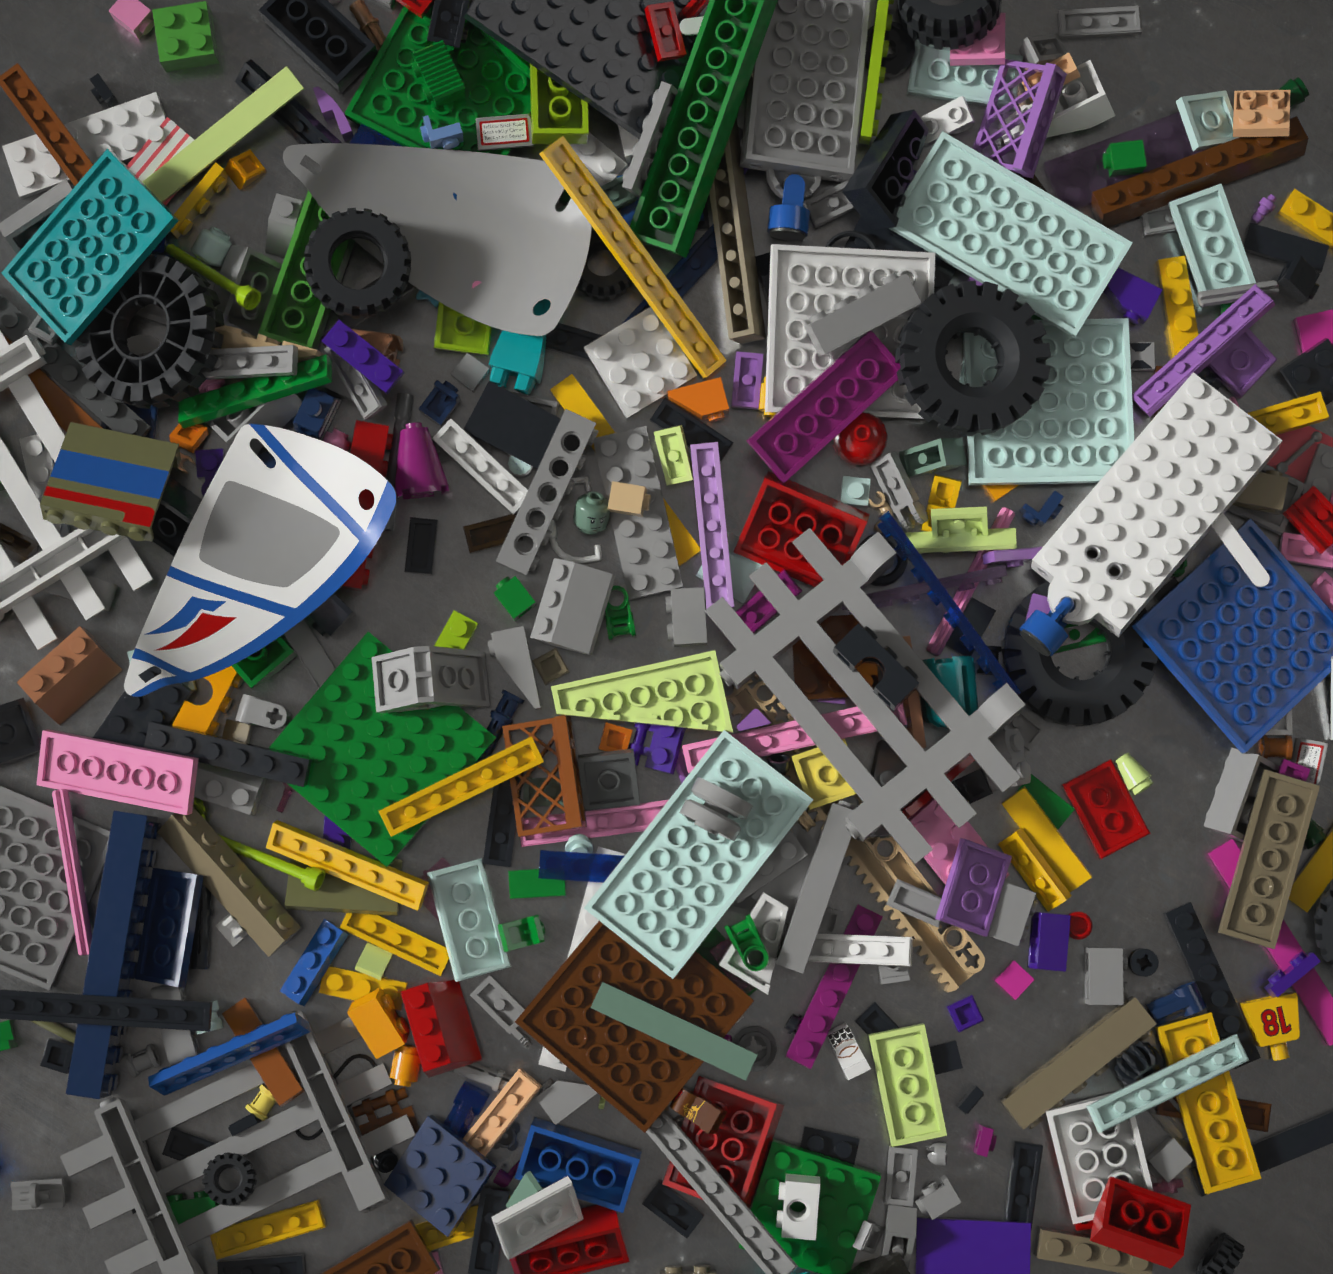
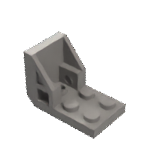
M419 646L372 657L376 713L423 710L443 705L472 708L490 707L485 652L436 646Z

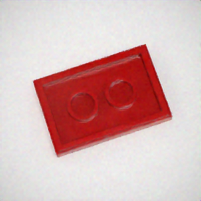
M1112 759L1061 785L1100 859L1151 834Z

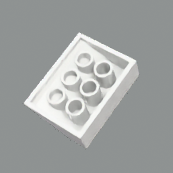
M1112 1093L1046 1111L1073 1224L1094 1219V1214L1110 1177L1154 1191L1136 1117L1134 1116L1103 1132H1098L1086 1107Z

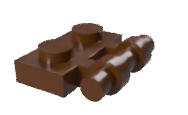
M405 1087L394 1090V1088L387 1090L385 1095L372 1100L369 1097L362 1100V1104L352 1107L355 1118L366 1114L369 1122L359 1125L362 1136L404 1115L408 1116L415 1134L418 1132L421 1126L413 1105L402 1109L399 1102L409 1098ZM390 1105L393 1113L378 1118L376 1110Z

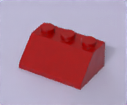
M460 981L429 982L401 991L422 1069L429 1078L483 1060Z
M1110 1177L1094 1214L1090 1241L1171 1269L1184 1256L1191 1204Z

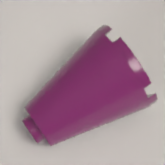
M421 422L405 424L406 429L400 431L394 487L396 498L399 499L402 495L403 499L434 497V491H441V495L449 493V484L428 427H422Z

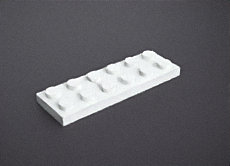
M154 92L64 125L93 164L107 149L114 152L123 163L132 160L148 139L153 142H159L163 139L164 131L160 125L166 119V115L159 94ZM37 134L2 146L21 199L50 190L65 179L69 183L71 182Z

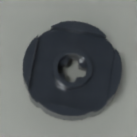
M892 21L890 31L885 30L884 40H888L893 45L892 50L894 53L888 54L887 57H882L881 66L886 67L885 77L895 78L907 70L915 54V44L908 34V30L904 29L900 23ZM874 25L867 32L864 63L867 69L869 66Z

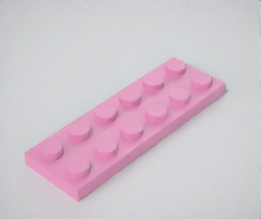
M47 729L42 730L37 785L53 789H67L68 792L189 815L192 814L199 758Z

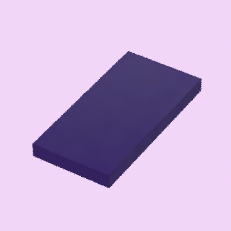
M917 1217L916 1274H1030L1031 1222L935 1218L932 1220L930 1217Z

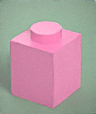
M117 0L109 9L113 19L138 39L143 34H148L154 26L152 11L139 0Z

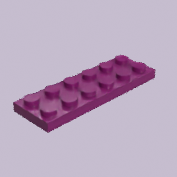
M872 330L868 331L746 441L780 481L785 483L898 381L896 372L901 369L900 363H895L896 358Z

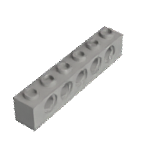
M565 409L497 556L496 562L524 575H527L529 570L534 572L540 559L536 553L540 545L546 546L552 533L547 529L552 520L557 522L563 510V506L559 505L563 495L569 496L575 481L571 480L575 469L581 470L587 456L582 453L587 444L592 446L598 434V430L594 429L595 422ZM575 435L579 439V447L575 451H569L565 448L564 439L566 436ZM557 460L565 461L568 466V471L563 476H557L552 471V465ZM546 485H551L556 490V497L549 502L544 501L540 495L541 489ZM535 510L541 511L545 517L544 523L539 527H534L529 523V515ZM522 536H529L533 540V547L527 552H522L517 547V541Z

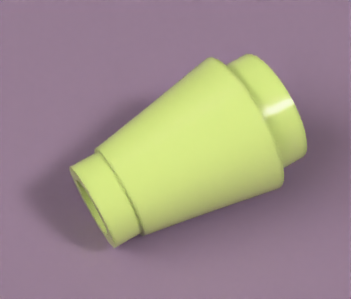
M1129 752L1115 761L1128 791H1132L1135 796L1154 784L1151 780L1152 775Z

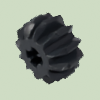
M1141 1041L1135 1046L1131 1045L1127 1051H1123V1055L1116 1061L1117 1064L1114 1070L1120 1081L1125 1086H1128L1161 1070L1164 1061L1154 1046L1149 1042L1143 1043Z

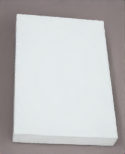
M568 1176L491 1217L503 1252L508 1260L584 1219L573 1183Z

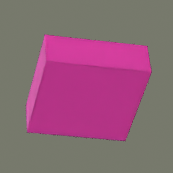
M1012 960L994 981L1016 1000L1035 979L1017 962Z

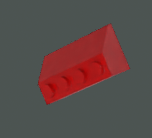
M599 1205L582 1208L583 1220L511 1258L510 1262L514 1274H582L630 1262L618 1211Z

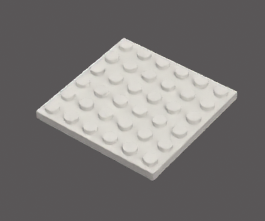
M772 244L770 251L765 412H779L863 336L861 335L837 349L819 356L804 326L811 323L809 319L811 316L823 310L826 315L835 310L834 304L846 298H849L850 302L859 298L857 292L870 285H873L874 289L883 285L881 279L897 272L898 276L907 273L921 302H924L931 294H934L935 253ZM919 305L872 329L873 333L894 357L896 355V348L901 344V341L898 340L901 329L908 322V317ZM899 380L863 411V413H870L876 417L924 419L918 414L921 408L917 403L911 406L904 394L908 392L906 385H900Z

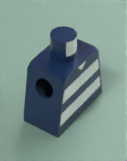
M316 387L309 389L293 421L295 432L322 441L326 431H329L343 399Z

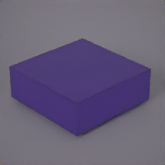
M973 995L946 1006L958 1032L984 1021Z

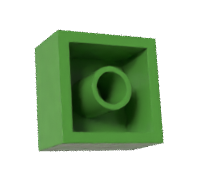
M206 1L152 9L159 59L166 72L220 64L212 11Z

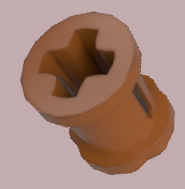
M1264 735L1260 739L1259 744L1260 756L1266 759L1268 757H1284L1286 760H1291L1293 753L1291 735H1285L1284 738H1268L1267 735Z

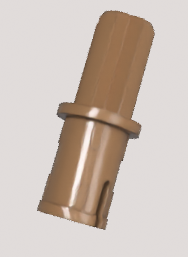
M357 0L349 6V10L359 23V30L365 33L366 37L375 44L377 52H379L386 39L378 25L379 20L373 17L364 0Z

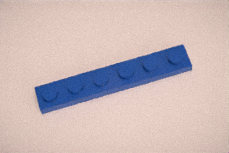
M297 1013L285 1014L279 1020L260 1025L256 1030L247 1034L235 1036L231 1041L219 1046H212L206 1052L187 1057L174 1066L160 1069L158 1073L148 1076L149 1087L164 1096L310 1033L309 1022Z

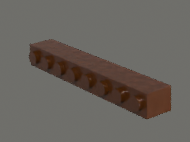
M1296 116L1290 118L1289 136L1239 137L1093 191L1091 210L1097 222L1109 228L1168 205L1169 202L1221 183L1223 186L1304 156L1309 138Z

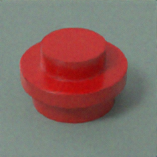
M1083 912L1069 914L1071 915L1069 937L1076 940L1088 937L1093 928L1091 918Z

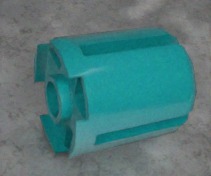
M952 656V658L922 660L968 716L978 710L975 662L972 656ZM921 696L923 718L926 723L933 727H947Z

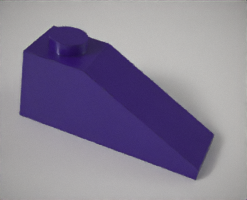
M1118 267L1103 292L1118 312L1124 314V318H1129V322L1144 324L1163 289Z

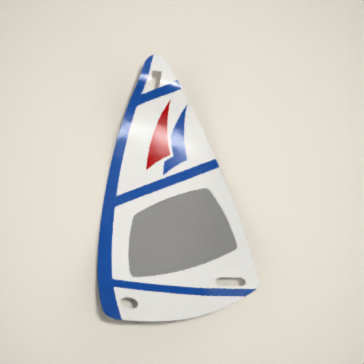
M246 424L241 427L183 537L148 615L124 683L126 693L133 697H141L168 685L190 682L217 673L259 651L301 622L351 577L376 545L396 505V492L392 484L360 458L327 442L273 426ZM251 439H258L276 460L274 468H268L250 448ZM364 489L370 490L374 495V505L370 510H364L359 504V494ZM153 666L161 669V674L146 683L138 676Z

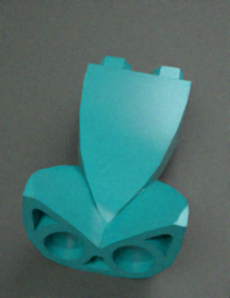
M543 299L536 303L533 308L534 315L540 316L545 314L550 308V301ZM503 330L489 361V366L492 368L490 381L502 388H506L509 376L516 377L515 391L530 395L535 383L540 384L543 375L546 335L532 336Z

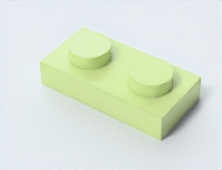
M682 425L655 431L654 436L666 485L693 480V469Z

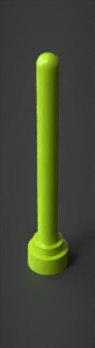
M173 244L166 246L167 254L235 295L237 303L246 310H253L260 303L261 293L250 285L240 286Z
M218 834L234 853L301 879V883L310 890L318 891L324 882L325 871L314 866L304 869Z

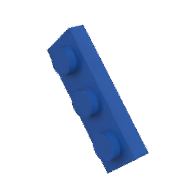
M324 919L280 992L297 1004L305 1007L349 934L332 922Z

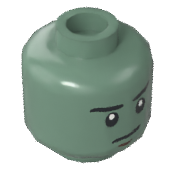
M595 491L579 496L573 513L574 524L581 532L586 534H596L604 530L608 525L610 511L607 509L609 501L601 493Z

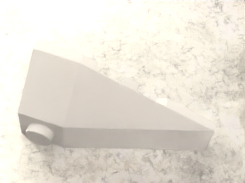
M1091 60L1076 66L1081 77L1063 85L1047 137L1092 128L1115 117V113ZM1032 104L1021 106L1022 112L1024 113L1032 108ZM1017 111L1005 119L1007 124L1019 117ZM1022 122L1010 130L1014 139L1023 134L1025 126ZM1001 123L998 125L999 130L1003 127ZM1004 134L1002 138L1005 145L1010 143L1007 134Z

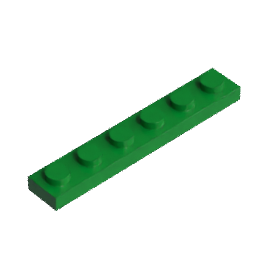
M325 354L297 363V375L252 377L183 399L179 402L178 423L183 428L191 427L331 383L332 360Z

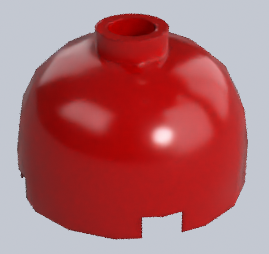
M862 412L833 438L834 450L841 460L850 465L862 466L872 464L881 457L887 446L888 435L886 427L879 417Z

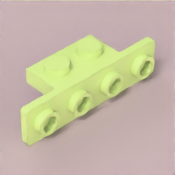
M987 507L931 509L932 531L906 532L904 549L907 554L949 553L955 551L976 552L980 550L1017 548L1016 528L988 529Z

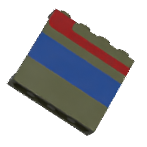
M70 422L40 502L43 519L53 524L63 523L73 525L82 530L92 529L102 531L111 536L117 534L130 537L136 541L146 540L153 542V521L172 467L178 468L181 461L179 444Z

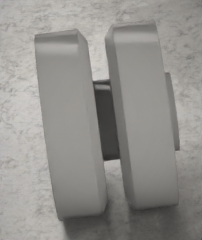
M697 777L691 790L696 797L702 799L705 803L702 805L691 799L686 800L679 813L694 821V824L700 828L735 842L741 828L738 823L727 817L730 814L739 819H747L753 805Z

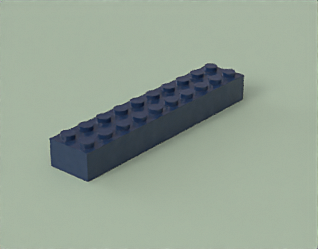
M113 811L83 994L132 997V990H129L130 980L134 979L136 974L137 962H134L135 951L140 950L142 935L138 934L140 923H144L146 906H143L145 895H149L151 879L148 878L149 867L153 868L156 858V851L152 849L154 839L158 840L159 838L157 832L160 830L161 825L157 823L158 817ZM77 1024L66 1088L67 1095L102 1099L111 1096L112 1091H116L118 1075L115 1074L116 1063H120L122 1059L123 1046L119 1045L121 1035L126 1033V1026Z

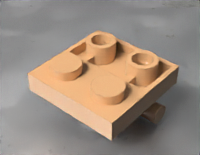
M1290 90L1234 91L1233 137L1289 136Z

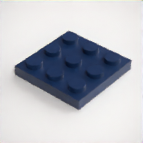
M430 1115L427 1116L383 1185L444 1235L449 1237L453 1235L497 1166L435 1116Z

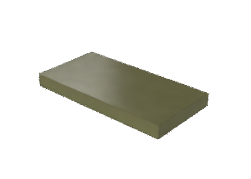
M290 858V863L294 865H297L304 869H306L307 867L312 868L311 866H308L306 864H303L299 861ZM394 860L390 866L403 871V860ZM325 873L324 882L316 892L306 888L301 883V879L288 874L285 909L398 916V902L328 873Z

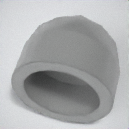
M938 1142L929 1146V1154L927 1155L929 1161L934 1165L946 1166L947 1143Z

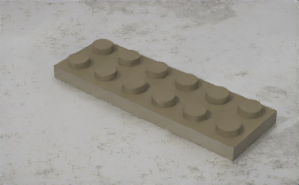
M1263 770L1218 933L1275 949L1319 792V785L1269 770Z

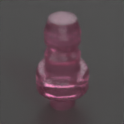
M1175 1178L1169 1183L1162 1181L1161 1183L1152 1184L1154 1192L1160 1194L1162 1192L1175 1194L1178 1193L1177 1188L1184 1187L1182 1179L1175 1180Z

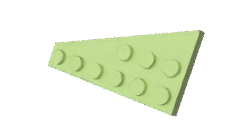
M715 650L551 686L556 714L717 732L725 730L728 733H733Z

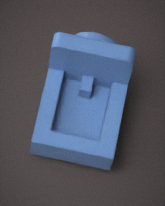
M429 116L423 117L424 126L420 127L424 143L429 142L431 149H452L463 142L460 123L433 130Z

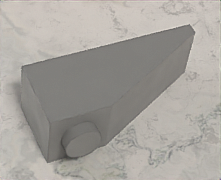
M520 626L491 632L492 640H487L490 656H496V660L536 711L541 710L542 707L525 627Z

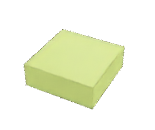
M367 943L356 964L355 970L381 981L393 953Z

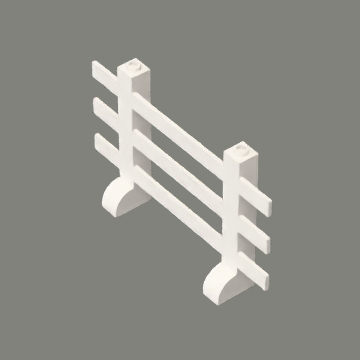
M0 330V392L8 387L10 388L52 459L56 462L65 434L28 376L47 364L42 356L46 354V351L38 339L33 341L27 335L9 345ZM0 437V481L42 548L41 552L14 567L0 544V621L4 618L6 612L13 609L37 650H41L58 638L32 597L61 579L83 617L88 621L106 608L82 571L81 566L107 550L113 556L133 591L138 590L154 579L126 536L117 534L111 536L102 531L78 528L62 538L55 525L43 519L40 500Z

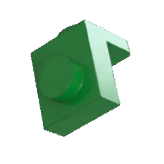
M538 915L497 925L504 952L545 942V927Z

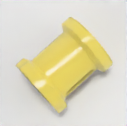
M261 1084L259 1087L260 1092L252 1103H248L245 1108L264 1121L268 1119L267 1114L276 1103V1100L267 1086Z

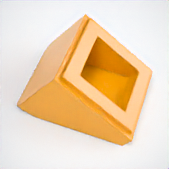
M251 149L229 159L225 167L226 173L239 190L247 187L267 171Z

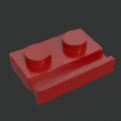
M1312 486L1282 514L1322 554L1333 544V505L1315 486Z

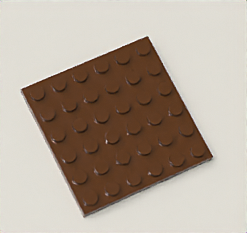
M598 921L517 1018L515 1023L645 1133L704 1061L592 1009V1003L602 982L722 1038L726 1036L754 1000L696 951L675 978L672 979L602 922Z

